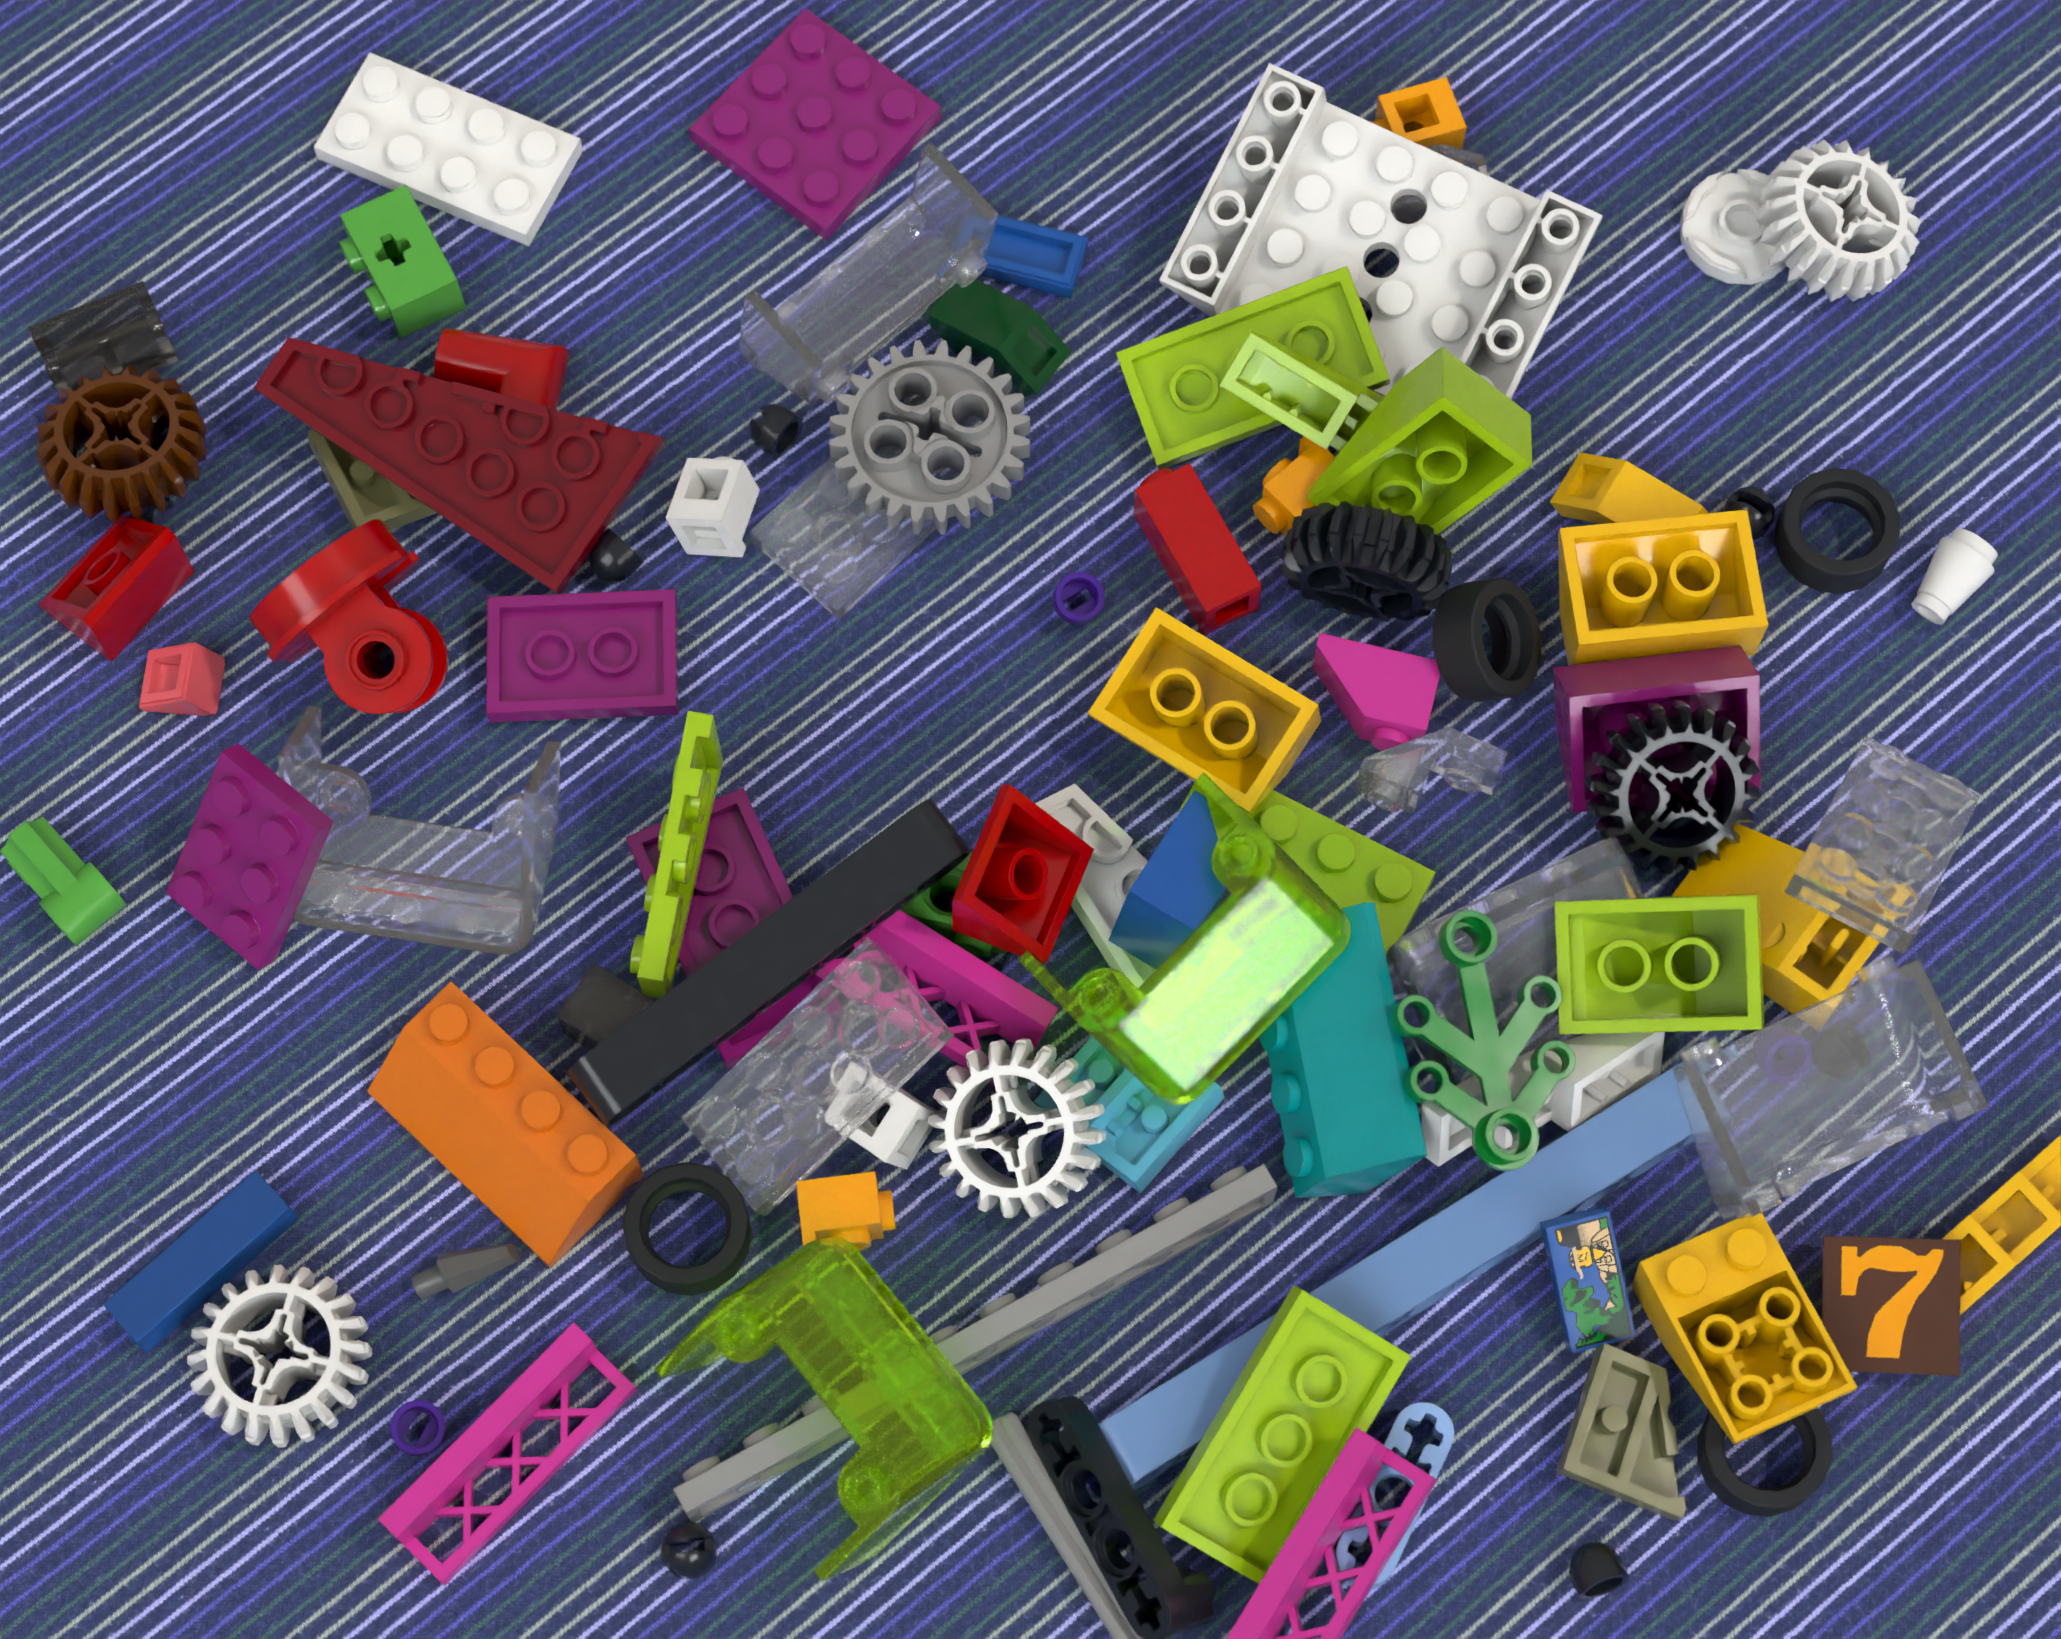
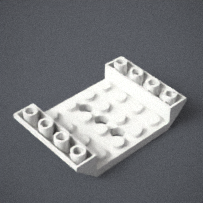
M1269 63L1159 281L1212 317L1348 266L1361 303L1366 305L1372 312V319L1369 325L1390 378V385L1373 390L1374 392L1385 397L1398 380L1438 349L1444 347L1504 395L1512 399L1603 215L1549 190H1546L1542 199L1539 200L1328 103L1323 87ZM1405 195L1418 196L1427 206L1425 215L1419 221L1412 224H1404L1397 221L1391 213L1395 201ZM1383 248L1391 250L1400 260L1397 270L1392 275L1385 278H1377L1365 270L1364 263L1371 252Z

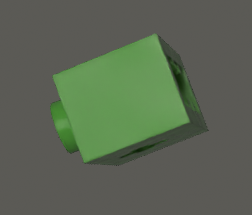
M406 185L340 215L348 238L339 241L340 248L354 275L365 271L372 286L364 289V292L378 321L383 322L390 318L400 339L466 308L458 280Z

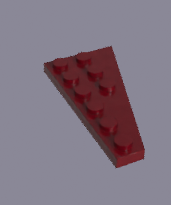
M291 337L287 338L253 387L263 396L557 594H562L666 442L657 435L641 431L639 433L612 426L608 422L586 416L583 418L549 409L545 405L455 381L452 383L429 377L418 371L362 359L358 355Z

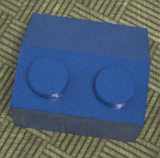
M1196 790L1193 791L1130 888L1108 939L1111 943L1174 981L1187 961L1196 967L1199 966L1217 936L1216 932L1230 910L1220 903L1230 883V878L1206 796Z

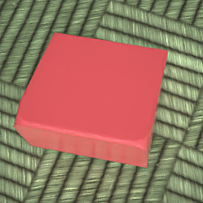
M196 642L149 650L139 709L147 712L198 716L216 714L225 669L224 658Z

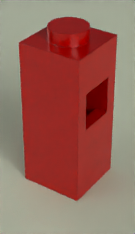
M1188 463L1174 471L1170 468L1160 469L1147 476L1140 483V486L1135 489L1133 515L1203 636L1258 610L1261 583L1191 464Z

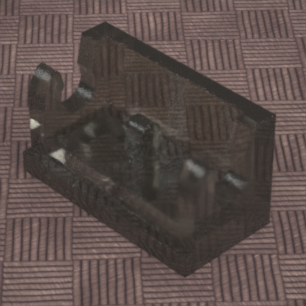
M144 281L28 327L33 341L46 364V371L58 394L60 387L73 391L80 388L78 384L80 373L91 381L101 378L104 365L112 371L113 375H122L130 363L138 371L139 377H141L153 367L155 370L179 361Z

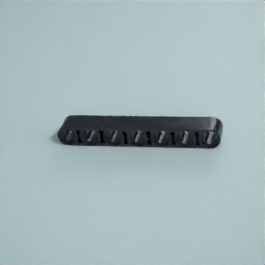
M932 799L920 803L582 1056L568 1069L567 1075L605 1126L616 1123L951 872L970 855L971 849Z

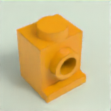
M1447 77L1378 96L1375 121H1371V123L1443 156L1448 155V158L1452 160L1461 157L1467 126Z
M1303 436L1300 439L1298 457L1293 461L1289 458H1284L1267 473L1262 482L1264 485L1262 498L1253 505V511L1258 520L1270 532L1275 534L1281 532L1286 537L1288 529H1291L1294 517L1301 516L1303 509L1317 508V506L1307 500L1308 490L1334 460L1335 456L1330 451Z
M875 1171L796 1181L802 1241L807 1261L820 1260V1246L831 1245V1250L836 1253L858 1252L870 1248L871 1240L884 1239L883 1231L896 1230L892 1191L878 1190Z

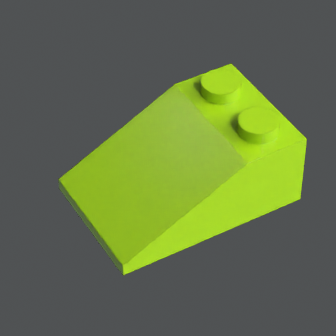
M1441 347L1395 383L1308 490L1307 500L1317 507L1320 503L1327 502L1339 506L1340 502L1347 501L1356 506H1364L1366 503H1369L1373 508L1382 510L1391 508V511L1401 516L1412 515L1415 518V523L1431 526L1434 529V534L1438 535L1532 465L1531 415L1444 347Z
M1759 893L1554 902L1557 982L1562 991V1001L1559 1006V1034L1763 1029L1764 999Z

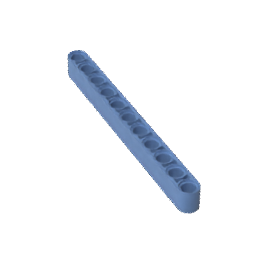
M1686 1060L1537 1151L1526 1165L1512 1171H1505L1309 1294L1382 1337L1541 1238L1542 1232L1539 1222L1584 1211L1710 1132L1722 1123L1730 1113L1693 1060ZM1275 1315L1099 1424L1103 1435L1134 1490L1144 1486L1192 1456Z

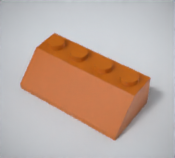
M452 981L403 1027L367 1090L368 1094L550 1268L644 1176L636 1154Z

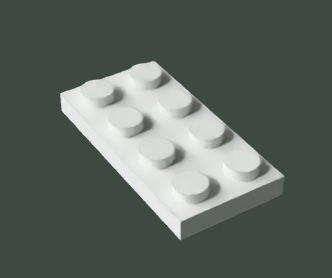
M373 53L368 54L314 146L317 158L321 161L391 190L406 185L413 199L526 246H530L583 152L581 139Z

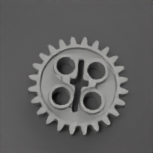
M916 340L914 343L912 357L905 358L896 346L890 347L891 364L887 366L870 357L867 360L870 378L867 379L853 373L849 376L850 390L854 395L838 393L836 396L837 410L841 414L830 416L829 420L831 434L837 436L829 440L831 457L839 459L835 463L836 477L838 480L850 479L847 484L849 499L852 501L867 495L865 508L866 515L869 517L874 516L883 508L888 509V527L892 529L900 523L904 516L910 517L913 533L918 535L924 526L925 520H934L936 528L941 535L946 533L948 518L954 516L966 529L970 528V510L973 508H977L988 517L992 516L993 501L991 495L1009 501L1011 498V484L1008 479L1023 480L1024 463L1019 459L1030 457V440L1024 437L1030 434V416L1021 414L1024 411L1023 394H1009L1012 390V376L1007 373L992 379L994 359L991 357L986 358L977 366L972 365L970 346L963 348L956 358L950 357L946 340L940 341L935 355H927L920 340ZM912 394L922 395L927 398L926 402L917 406H909L900 402L902 398ZM970 415L979 416L985 420L981 425L972 428L963 427L957 423L959 419ZM884 416L892 418L879 421V419ZM885 446H896L904 450L897 457L889 459L881 458L875 454L877 450ZM981 453L979 457H972L969 455ZM945 467L955 468L961 472L956 478L946 481L932 476L935 471Z

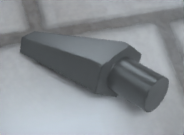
M512 1243L446 1251L439 1254L436 1260L437 1265L413 1275L412 1283L416 1293L422 1300L448 1288L452 1293H455L521 1260L518 1248Z

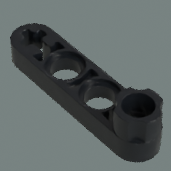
M1070 1395L1050 1399L1035 1405L1028 1420V1432L1033 1448L1135 1633L1142 1639H1165L1208 1623L1214 1616L1212 1602L1216 1594L1211 1580L1204 1571L1195 1572L1188 1565L1176 1567L1087 1405L1076 1396ZM1081 1455V1459L1074 1460L1075 1456ZM1088 1471L1094 1473L1099 1480L1102 1492L1099 1504L1093 1501L1086 1488ZM1120 1530L1127 1533L1133 1543L1135 1555L1132 1564L1126 1561L1118 1546ZM1146 1574L1147 1578L1140 1580L1139 1575Z

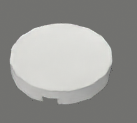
M1738 169L1737 174L1728 173L1722 175V171L1708 176L1692 190L1680 218V240L1689 259L1706 275L1728 284L1752 285L1775 277L1787 265L1784 262L1771 264L1776 248L1760 243L1763 235L1762 232L1767 227L1756 221L1759 209L1763 206L1758 199L1761 196L1762 189L1771 177L1758 171Z

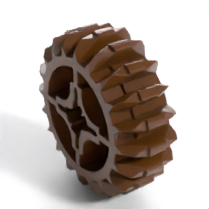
M130 363L122 375H113L112 371L104 365L101 378L93 381L80 373L78 382L80 388L73 391L60 387L58 397L60 404L45 405L44 418L46 423L37 426V439L40 444L37 446L39 464L41 469L45 470L44 476L48 486L55 493H60L62 501L70 509L81 506L82 512L90 520L103 510L107 518L114 524L122 512L131 511L132 516L141 520L144 512L143 509L152 505L164 513L167 504L165 498L171 495L185 499V482L199 481L201 470L198 463L206 461L207 454L205 444L207 431L203 417L199 416L196 401L194 398H191L190 393H183L181 385L176 382L175 378L163 381L162 376L158 374L154 367L139 377L138 371ZM167 428L169 430L167 437L156 452L153 448L160 442L158 436ZM88 435L91 436L84 444L86 450L76 459L82 442Z

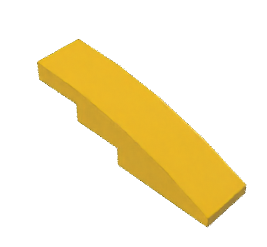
M2061 1135L1942 1238L1946 1240H1961L1960 1316L2061 1227Z

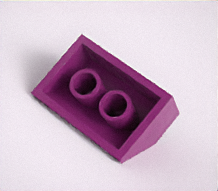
M1740 645L1553 667L1555 726L1570 808L1573 813L1587 812L1586 802L1598 795V793L1591 791L1586 786L1585 777L1603 773V769L1592 761V753L1603 751L1609 754L1614 747L1605 738L1606 730L1617 731L1623 736L1629 731L1625 724V713H1634L1645 722L1647 721L1649 703L1660 704L1668 714L1674 700L1686 702L1690 706L1691 712L1698 705H1706L1715 712V720L1725 716L1736 725L1734 735L1744 736L1751 744V749L1745 757H1751L1755 760L1760 770L1759 773L1747 781L1754 783L1761 791L1760 675ZM1691 742L1672 743L1659 748L1650 755L1663 758L1673 754L1681 745L1687 748ZM1715 762L1710 767L1714 773L1705 784V797H1712L1714 793L1717 775ZM1636 770L1630 784L1628 794L1629 806H1636L1633 800L1641 790L1642 779L1638 770ZM1661 773L1656 774V778L1666 786L1665 790L1670 795L1676 793L1684 800L1690 798L1679 788L1680 784L1676 779L1670 781Z

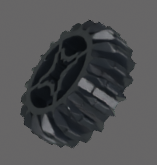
M1342 501L1339 506H1335L1326 502L1320 503L1317 508L1303 509L1301 516L1294 517L1291 529L1287 531L1283 546L1282 573L1288 578V584L1292 588L1300 590L1301 595L1307 600L1321 602L1323 608H1334L1343 613L1354 614L1364 618H1380L1385 622H1388L1391 618L1411 621L1415 616H1429L1431 611L1437 608L1438 603L1446 593L1452 572V565H1450L1452 552L1446 547L1447 540L1440 535L1434 534V529L1431 526L1415 523V518L1412 515L1401 516L1393 513L1391 508L1385 510L1373 508L1369 503H1366L1364 506H1356L1347 501Z
M1674 700L1667 714L1660 704L1649 703L1647 721L1645 722L1634 713H1625V724L1629 731L1621 736L1617 731L1606 730L1605 738L1614 747L1609 754L1603 751L1592 753V761L1603 769V773L1585 777L1586 786L1591 791L1598 793V795L1586 802L1588 811L1594 817H1601L1595 825L1597 833L1603 839H1612L1611 849L1618 856L1626 857L1632 854V862L1641 869H1647L1655 861L1656 867L1662 873L1671 874L1679 859L1687 870L1697 871L1698 854L1704 852L1711 860L1720 861V849L1716 844L1723 838L1732 844L1740 843V836L1733 829V826L1737 820L1743 823L1754 821L1753 813L1743 806L1744 801L1761 797L1759 787L1747 781L1760 772L1758 763L1751 757H1745L1751 749L1750 742L1742 735H1734L1736 725L1725 716L1715 720V712L1703 704L1698 705L1691 712L1690 706L1686 702ZM1691 742L1687 748L1681 745L1673 754L1663 758L1650 755L1659 748L1672 743ZM1715 762L1717 772L1716 785L1711 800L1708 803L1705 799L1704 789L1709 777L1714 773L1710 767ZM1636 770H1638L1641 775L1642 786L1639 794L1633 800L1636 807L1630 813L1628 803L1629 788ZM1661 773L1670 781L1676 779L1680 784L1679 788L1690 797L1689 800L1685 801L1676 793L1670 795L1665 790L1666 786L1656 778V774ZM1691 817L1694 819L1688 824L1673 830L1655 831L1658 827L1665 829L1677 818Z

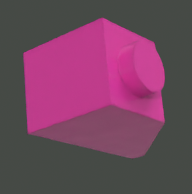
M1319 633L1312 668L1359 739L1371 741L1375 748L1390 754H1405L1408 751L1421 753L1440 677L1436 660Z

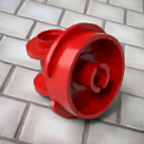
M374 519L360 525L322 549L278 584L256 606L249 617L250 622L271 647L267 655L274 663L278 660L293 662L319 647L324 653V668L331 688L346 704L365 713L386 714L417 709L429 702L438 693L447 675L448 650L439 629L421 613L402 608L390 593L413 570L420 559L414 551L409 554L381 519ZM386 645L391 648L395 659L393 669L388 675L383 672L379 659L381 651Z

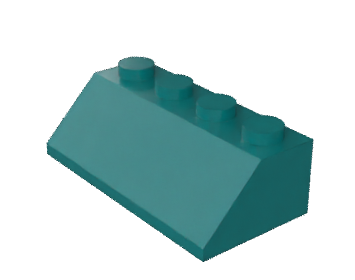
M1375 902L1360 903L1275 927L1247 949L1249 956L1247 960V977L1250 985L1255 989L1259 1007V1038L1263 1048L1267 1050L1273 1079L1271 1100L1274 1109L1280 1115L1285 1141L1283 1149L1285 1169L1292 1177L1296 1198L1366 1194L1427 1156L1417 1104L1407 1095L1404 1088V1078L1409 1070L1403 1036L1395 1031L1391 1023V1012L1396 1003Z

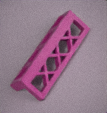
M901 910L849 948L851 957L834 959L815 973V975L968 1070L966 1054L975 1049L981 1050L978 1037L999 1034L1013 1044L1019 1039L1027 1038L1031 1040L1034 1052L1059 1009ZM890 966L902 974L906 991L885 994L872 986L868 968ZM937 1000L946 1001L957 1009L961 1025L939 1028L927 1020L923 1003ZM904 1005H910L911 1009L907 1008ZM961 1039H965L966 1044L963 1043V1042L960 1041V1040H961ZM992 1079L989 1083L995 1086L994 1080Z
M573 1322L378 1520L445 1586L636 1393V1387L597 1350L593 1340ZM590 1364L615 1387L596 1408H570V1384ZM561 1394V1409H546ZM570 1419H585L570 1434ZM535 1420H560V1445L549 1456L522 1457L523 1432ZM513 1443L512 1457L498 1458ZM512 1468L511 1495L500 1506H474V1481L486 1469ZM522 1468H536L522 1482ZM464 1492V1507H449ZM463 1517V1543L441 1563L418 1538L437 1518ZM474 1517H488L473 1532Z
M1356 1427L1226 1639H1341L1438 1480ZM1384 1464L1415 1482L1400 1507L1375 1513L1370 1487ZM1362 1501L1365 1516L1351 1519ZM1392 1520L1383 1536L1380 1537L1378 1523ZM1367 1526L1373 1549L1369 1559L1362 1567L1339 1572L1334 1545L1342 1532ZM1326 1560L1329 1574L1315 1577ZM1356 1579L1346 1596H1344L1342 1582ZM1331 1585L1337 1610L1331 1621L1326 1626L1303 1631L1298 1609L1300 1600L1307 1590ZM1290 1619L1292 1634L1278 1637Z

